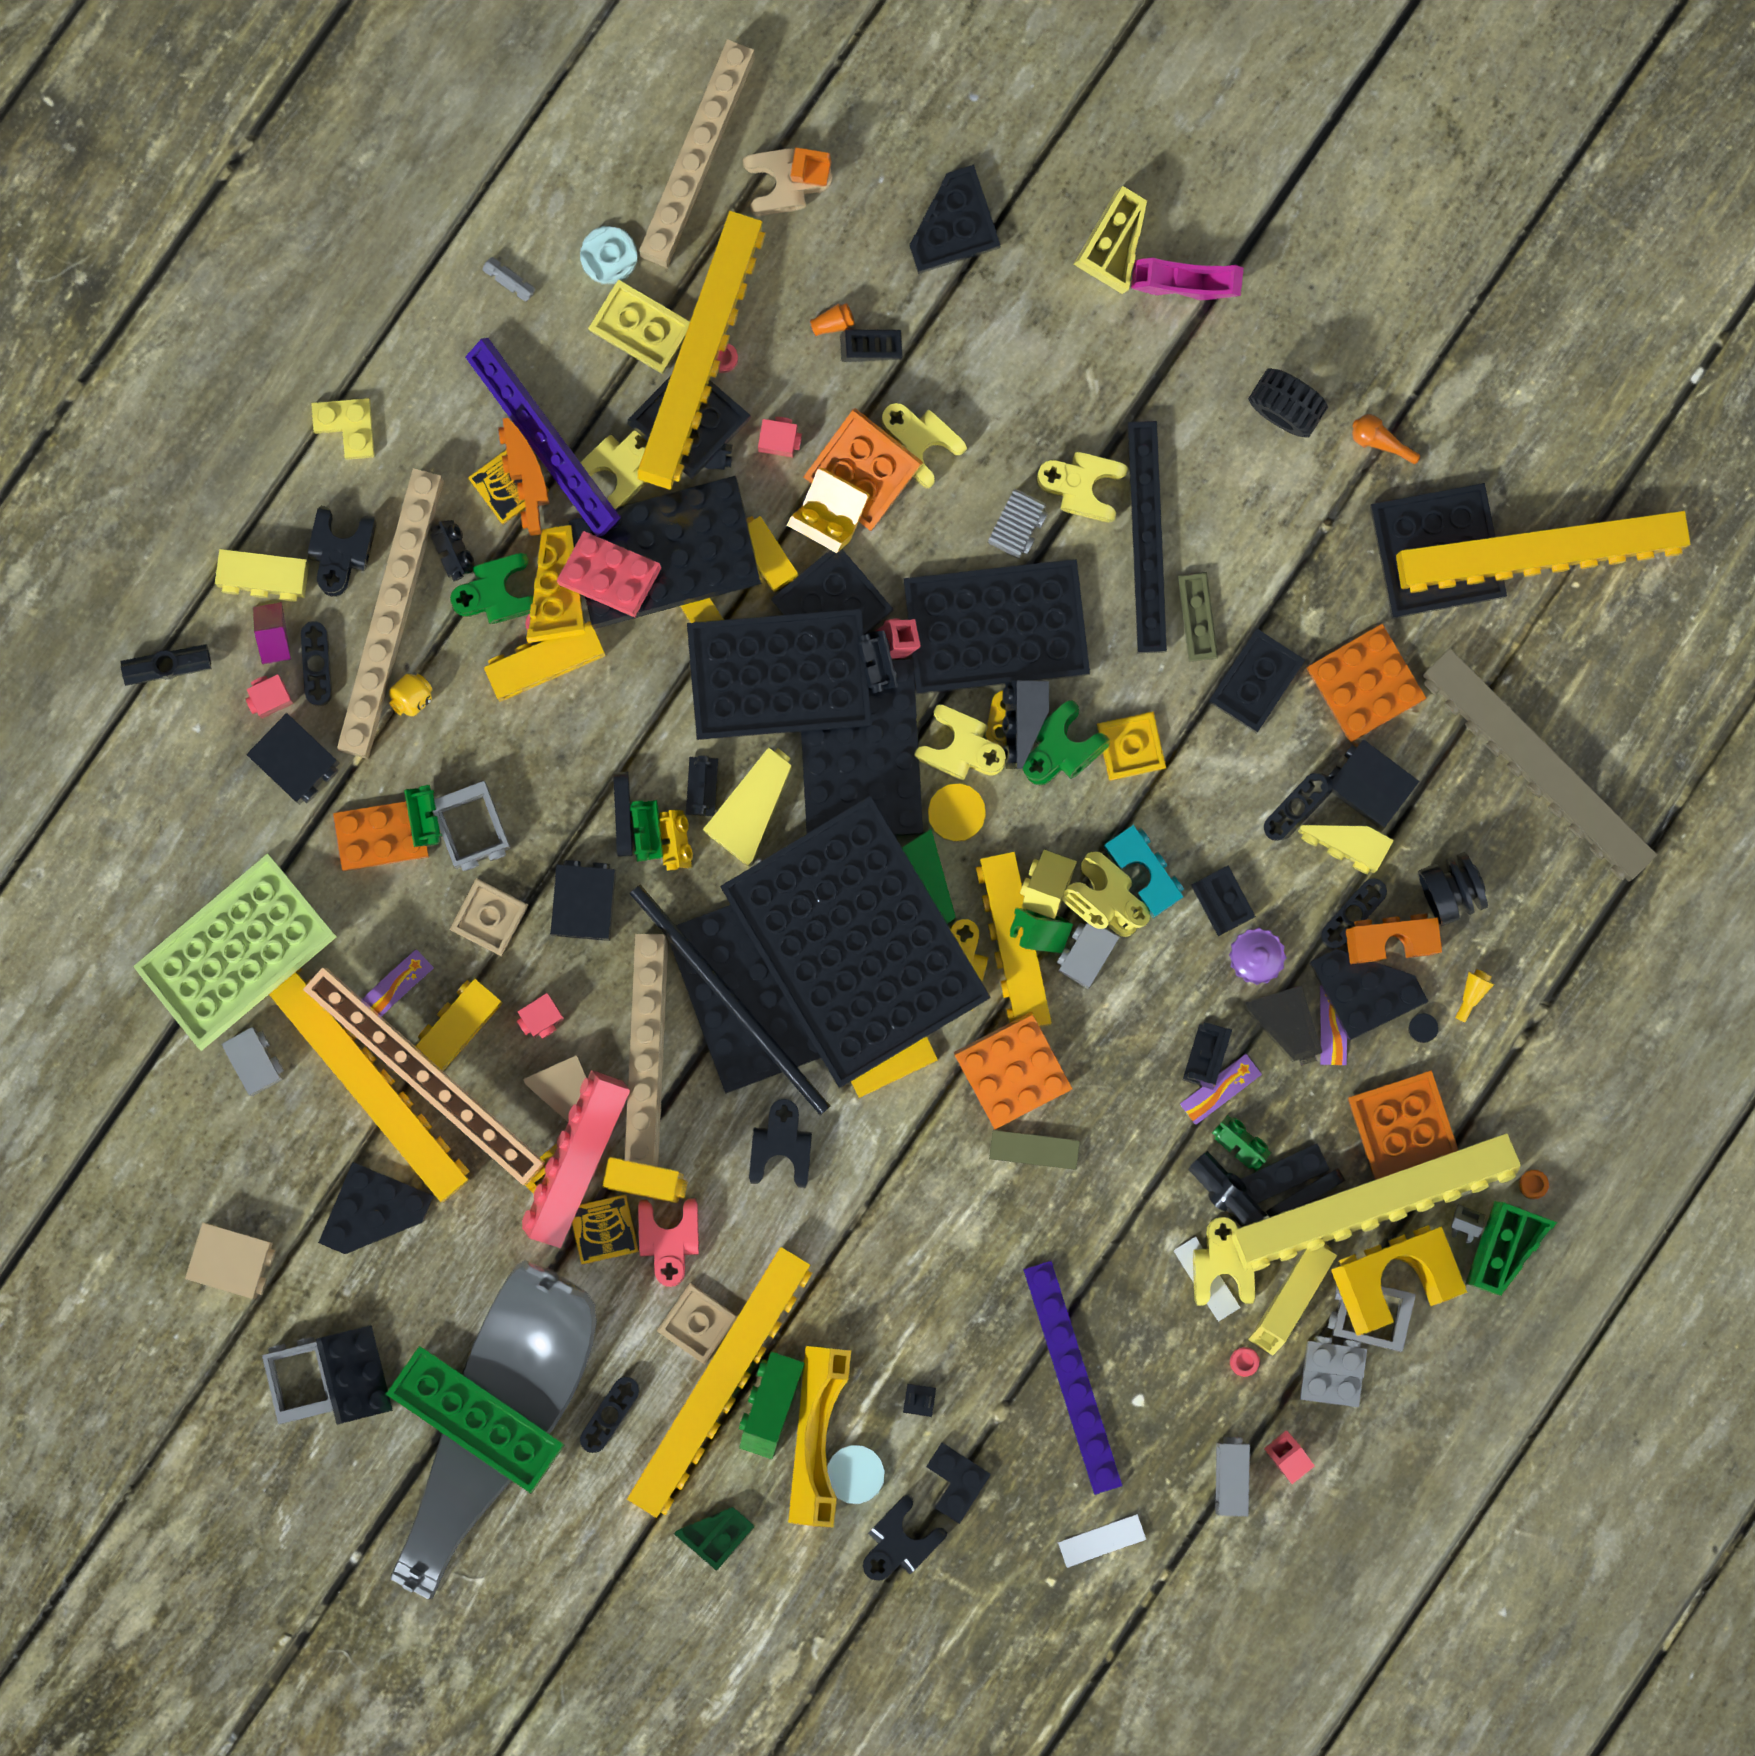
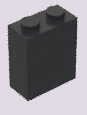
M287 712L246 754L299 805L303 801L306 804L309 803L318 793L316 788L323 781L329 782L339 771L336 767L340 763Z
M1363 739L1359 745L1355 742L1351 745L1344 755L1348 759L1342 768L1336 765L1328 777L1332 781V793L1383 830L1420 781Z
M564 860L563 865L556 864L551 936L610 941L616 870L610 869V864L594 862L593 867H582L581 861Z

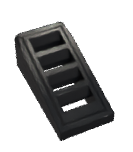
M845 329L840 334L841 362L901 360L903 358L901 330ZM875 338H879L880 352H875ZM886 338H891L892 352H887ZM863 339H867L868 352H863ZM852 340H855L856 352H852Z

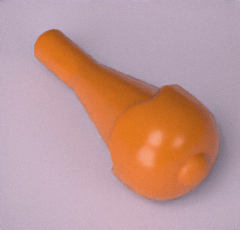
M1366 414L1353 422L1352 437L1363 448L1369 446L1394 453L1413 464H1417L1420 454L1403 445L1382 424L1383 422L1380 418L1372 414Z

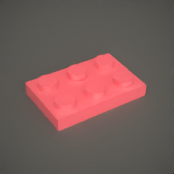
M583 531L557 582L560 586L635 617L662 567L658 562Z

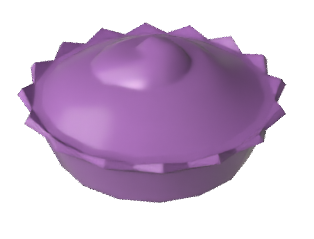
M1259 927L1254 930L1247 929L1244 934H1239L1236 941L1231 944L1232 950L1229 954L1231 967L1235 970L1236 976L1242 977L1245 982H1252L1256 985L1262 982L1268 983L1271 979L1277 978L1279 972L1284 969L1283 962L1287 958L1284 953L1285 946L1280 943L1279 936L1273 935L1270 930H1262Z

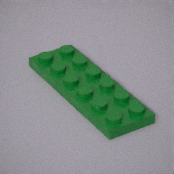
M421 1346L414 1352L386 1393L387 1396L530 1494L533 1493L565 1446Z

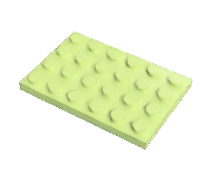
M267 853L133 967L193 1043L202 1051L332 942L336 935Z

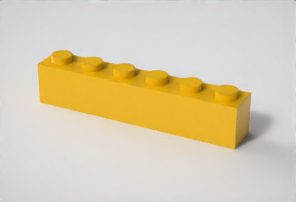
M1015 852L980 859L981 866L975 868L979 884L985 883L987 894L982 895L985 913L991 911L993 923L988 924L991 941L997 940L999 952H994L997 969H1003L1005 980L1000 981L1003 997H1009L1011 1009L1006 1010L1008 1021L1011 1023L1032 1012L1040 1027L1051 1025L1052 1022L1036 950L1024 949L1019 946L1023 935L1022 927L1019 929L1016 938L1010 937V928L1016 915L1014 913L1015 909L1022 908L1024 895L1020 894L1022 884Z

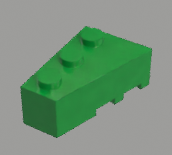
M930 829L904 846L903 850L949 925L956 920V915L933 832Z
M774 1352L770 1353L768 1360L762 1359L757 1376L762 1377L759 1387L753 1385L748 1399V1403L753 1404L750 1414L743 1413L738 1428L743 1431L739 1449L771 1460L773 1459L804 1367V1362Z

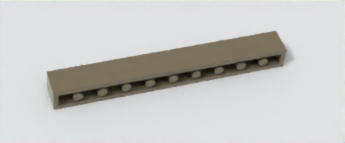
M1451 649L1447 650L1424 673L1423 677L1426 679L1424 685L1433 694L1437 695L1440 693L1447 700L1444 703L1445 706L1456 716L1460 713L1467 720L1465 723L1466 727L1476 736L1481 734L1488 741L1486 744L1487 748L1497 757L1501 754L1509 762L1506 765L1508 769L1517 777L1522 775L1529 782L1527 785L1529 790L1538 798L1543 796L1550 803L1548 806L1550 811L1558 818L1563 816L1571 824L1569 829L1579 839L1584 837L1591 844L1589 848L1600 860L1605 858L1612 865L1610 870L1620 880L1623 881L1626 878L1630 882L1657 856Z

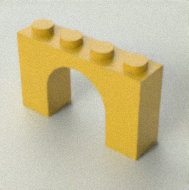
M753 516L748 517L747 522L758 569L772 591L776 593L797 578L798 573L762 517L759 516L756 519ZM710 598L679 606L690 623L724 620Z
M609 1157L603 1187L678 1204L679 1198H685L688 1181L684 1180V1175L678 1171Z
M1430 1225L1421 1227L1413 1231L1414 1237L1406 1239L1405 1234L1389 1240V1247L1382 1249L1380 1244L1364 1250L1366 1256L1357 1259L1356 1254L1339 1260L1341 1266L1331 1269L1357 1336L1394 1322L1381 1288L1383 1270L1392 1259L1401 1260L1409 1264L1416 1271L1430 1306L1467 1293L1442 1226L1432 1230Z

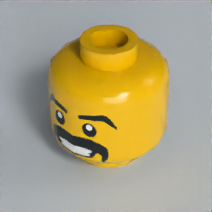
M407 673L389 689L391 698L389 704L397 714L402 715L404 713L414 717L431 702L432 696L430 692L433 689L422 675Z

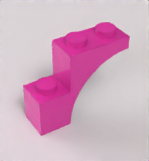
M1157 258L1137 259L1133 264L1131 289L1156 296L1176 293L1201 301L1241 296L1244 268L1237 265H1191Z

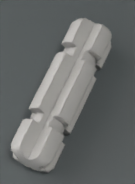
M490 257L485 262L483 271L491 277L494 275L497 282L512 293L516 291L517 296L523 301H528L533 296L535 288L528 282L524 284L520 276L505 265L501 267V262L494 257Z

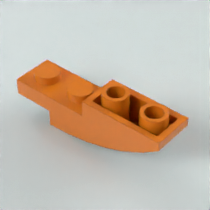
M503 418L504 427H498L500 444H506L507 455L502 456L504 473L510 474L511 480L522 479V482L517 483L519 500H525L526 511H521L523 529L528 528L530 536L541 535L538 506L550 504L543 473L533 450L523 434L509 418Z

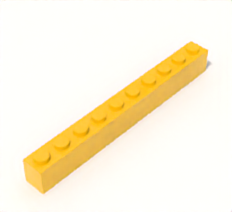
M732 211L728 213L638 468V480L670 490L674 481H680L684 465L680 464L683 455H689L693 439L689 438L692 428L697 430L699 427L702 413L698 411L701 403L707 404L712 388L708 386L710 377L716 378L721 363V361L717 360L720 351L725 352L730 335H727L726 332L729 325L734 326L739 312L738 309H735L737 300L743 301L748 286V284L744 283L746 275H752L757 258L753 257L755 249H761L766 233L762 232L761 220Z
M1685 511L1402 550L1396 554L1401 589L1410 588L1411 593L1428 590L1427 586L1438 584L1439 589L1454 587L1457 581L1467 580V585L1485 582L1484 578L1495 576L1496 581L1511 579L1514 573L1521 572L1524 573V577L1541 574L1542 569L1552 568V573L1570 570V565L1580 564L1581 569L1598 566L1599 561L1608 560L1609 565L1626 562L1627 557L1637 556V561L1655 558V553L1665 552V557L1683 554L1682 550L1691 544Z
M302 968L298 969L273 990L269 996L438 1200L444 1203L470 1181L466 1176L470 1172L469 1169L459 1158L456 1161L451 1158L447 1153L451 1148L441 1136L436 1139L431 1134L429 1129L433 1126L422 1113L417 1117L410 1107L414 1103L405 1092L397 1093L392 1086L395 1080L385 1069L379 1071L373 1064L377 1059L366 1046L361 1049L354 1041L357 1037L345 1026H342L336 1018L303 990L311 979L305 982L299 974Z
M779 1248L626 1500L656 1518L660 1513L667 1514L675 1501L670 1498L675 1488L681 1490L690 1476L686 1473L690 1463L697 1464L705 1449L701 1445L706 1437L712 1440L721 1424L716 1421L721 1412L728 1414L736 1400L732 1397L737 1386L743 1389L751 1376V1373L747 1371L753 1361L758 1364L767 1348L762 1345L768 1336L774 1338L782 1325L781 1322L777 1321L783 1311L789 1313L797 1298L793 1296L798 1286L804 1288L813 1274L808 1271L811 1266L810 1264L784 1248Z

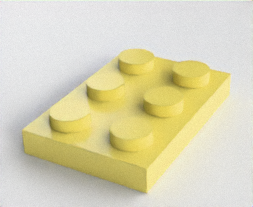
M617 280L588 329L612 345L664 374L683 343L690 322L624 282Z

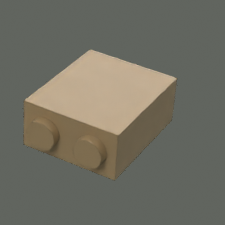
M202 1222L185 1279L256 1299L258 1294L262 1295L264 1292L267 1278L263 1277L266 1266L271 1267L276 1250L271 1249L272 1242Z

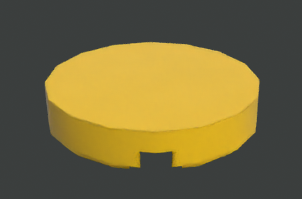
M960 783L949 784L939 789L931 798L928 807L929 823L934 832L943 839L954 842L966 841L975 836L983 827L986 816L985 803L980 794L972 787Z

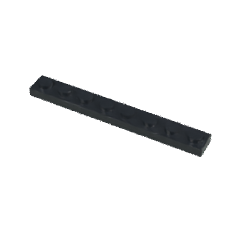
M1157 421L1128 422L1137 654L1166 653Z

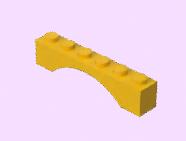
M806 1346L788 1523L834 1528L837 1498L827 1471L826 1435L834 1403L849 1379L851 1350Z

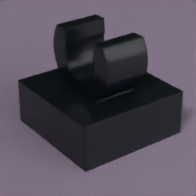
M907 1383L903 1413L932 1417L936 1388Z

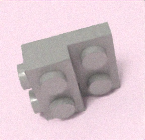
M1319 1336L1314 1337V1342L1307 1341L1300 1400L1359 1407L1367 1349L1361 1348V1342L1344 1340L1343 1346L1332 1344V1338Z

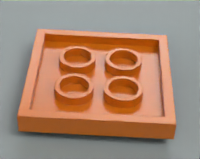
M855 408L803 478L812 484L817 470L824 468L868 492L870 496L859 522L872 531L923 464V461Z
M1383 624L1306 668L1350 743L1427 699Z
M1032 1012L954 1052L958 1063L994 1129L1072 1090L1070 1082Z
M1432 1070L1347 1098L1374 1180L1459 1151Z

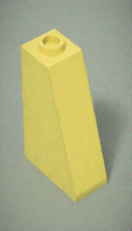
M768 747L703 829L708 836L749 868L754 863L792 770V766L788 763L791 758L778 748L773 751Z
M1327 1244L1314 1251H1308V1248L1304 1249L1248 1339L1250 1342L1269 1354L1274 1355L1287 1341L1337 1257L1336 1254L1331 1252L1332 1249Z

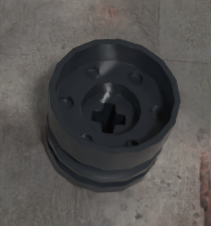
M1466 852L1457 855L1459 868L1452 857L1446 859L1448 873L1444 874L1437 863L1418 871L1419 881L1434 917L1438 918V923L1441 927L1460 919L1459 905H1462L1469 915L1475 913L1472 900L1480 911L1488 908L1483 879Z

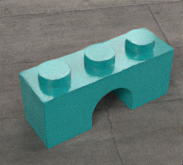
M1132 825L1106 843L1104 849L1121 870L1130 864H1141L1149 871V885L1138 892L1137 896L1148 907L1150 915L1154 919L1183 898L1181 892L1184 888L1175 875L1170 878L1164 868L1168 865L1159 852L1153 854L1147 845L1151 841L1142 828L1137 830Z

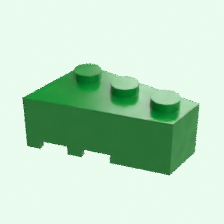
M1494 1201L1465 1284L1501 1296L1524 1267L1523 1264L1541 1245L1540 1242L1558 1222L1504 1202Z

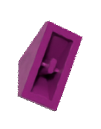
M282 602L253 607L254 634L262 664L291 660Z

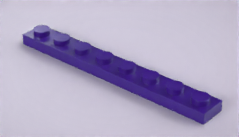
M488 337L480 339L465 358L511 421L523 434L531 448L597 537L604 536L621 517Z
M1052 1261L1023 1269L1093 1493L1096 1495L1121 1487L1120 1476Z

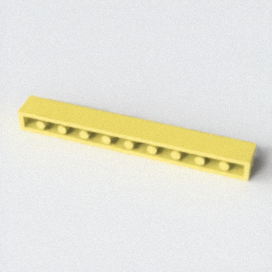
M1506 1133L1234 1230L1232 1240L1244 1270L1253 1268L1254 1271H1258L1269 1266L1270 1261L1279 1258L1281 1261L1289 1260L1297 1256L1298 1251L1307 1248L1308 1251L1317 1250L1323 1247L1326 1241L1332 1239L1336 1241L1345 1240L1351 1237L1354 1231L1363 1229V1232L1373 1230L1380 1225L1379 1222L1388 1219L1391 1222L1401 1220L1407 1216V1212L1416 1209L1418 1212L1429 1210L1434 1207L1435 1202L1444 1200L1446 1203L1460 1198L1463 1192L1472 1190V1193L1482 1191L1489 1186V1183L1499 1180V1183L1510 1181L1516 1177L1515 1174L1518 1173L1521 1164Z

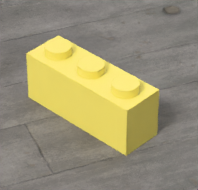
M219 549L215 584L222 588L223 593L237 595L239 590L251 591L250 595L254 597L268 598V594L280 595L279 599L297 601V597L305 598L309 563L306 559Z

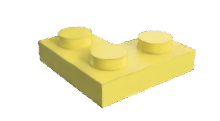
M369 398L311 403L313 432L315 434L343 431L344 457L346 460L375 457Z

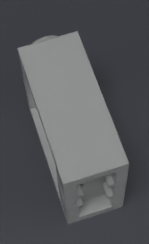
M485 781L434 800L436 810L433 812L438 818L440 831L456 869L462 868V871L473 869L479 866V860L489 857L490 861L506 856L505 851L511 849ZM483 797L500 843L460 858L443 812Z
M1381 1286L1383 1295L1400 1298L1391 1339L1387 1341L1367 1335L1357 1336L1354 1332L1342 1330L1347 1310L1337 1287L1335 1300H1339L1337 1312L1331 1311L1328 1328L1332 1329L1331 1335L1403 1352L1416 1294Z
M314 1337L298 1340V1347L286 1349L285 1344L268 1348L269 1354L262 1355L278 1424L333 1411ZM315 1351L327 1400L286 1410L274 1360Z
M1223 1437V1443H1216L1215 1514L1218 1516H1248L1250 1445L1243 1443V1438Z

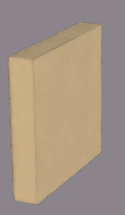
M476 878L449 930L502 957L529 905Z
M690 1283L657 1329V1332L705 1365L738 1316Z

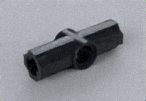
M207 644L173 651H159L153 655L120 661L125 686L160 679L171 680L176 676L212 669ZM165 658H171L173 660L172 669L168 672H161L159 669L160 662Z
M1208 1151L1190 1165L1188 1170L1209 1191L1210 1201L1221 1211L1228 1212L1241 1227L1265 1220L1267 1214L1246 1193L1247 1187L1237 1175L1228 1173Z

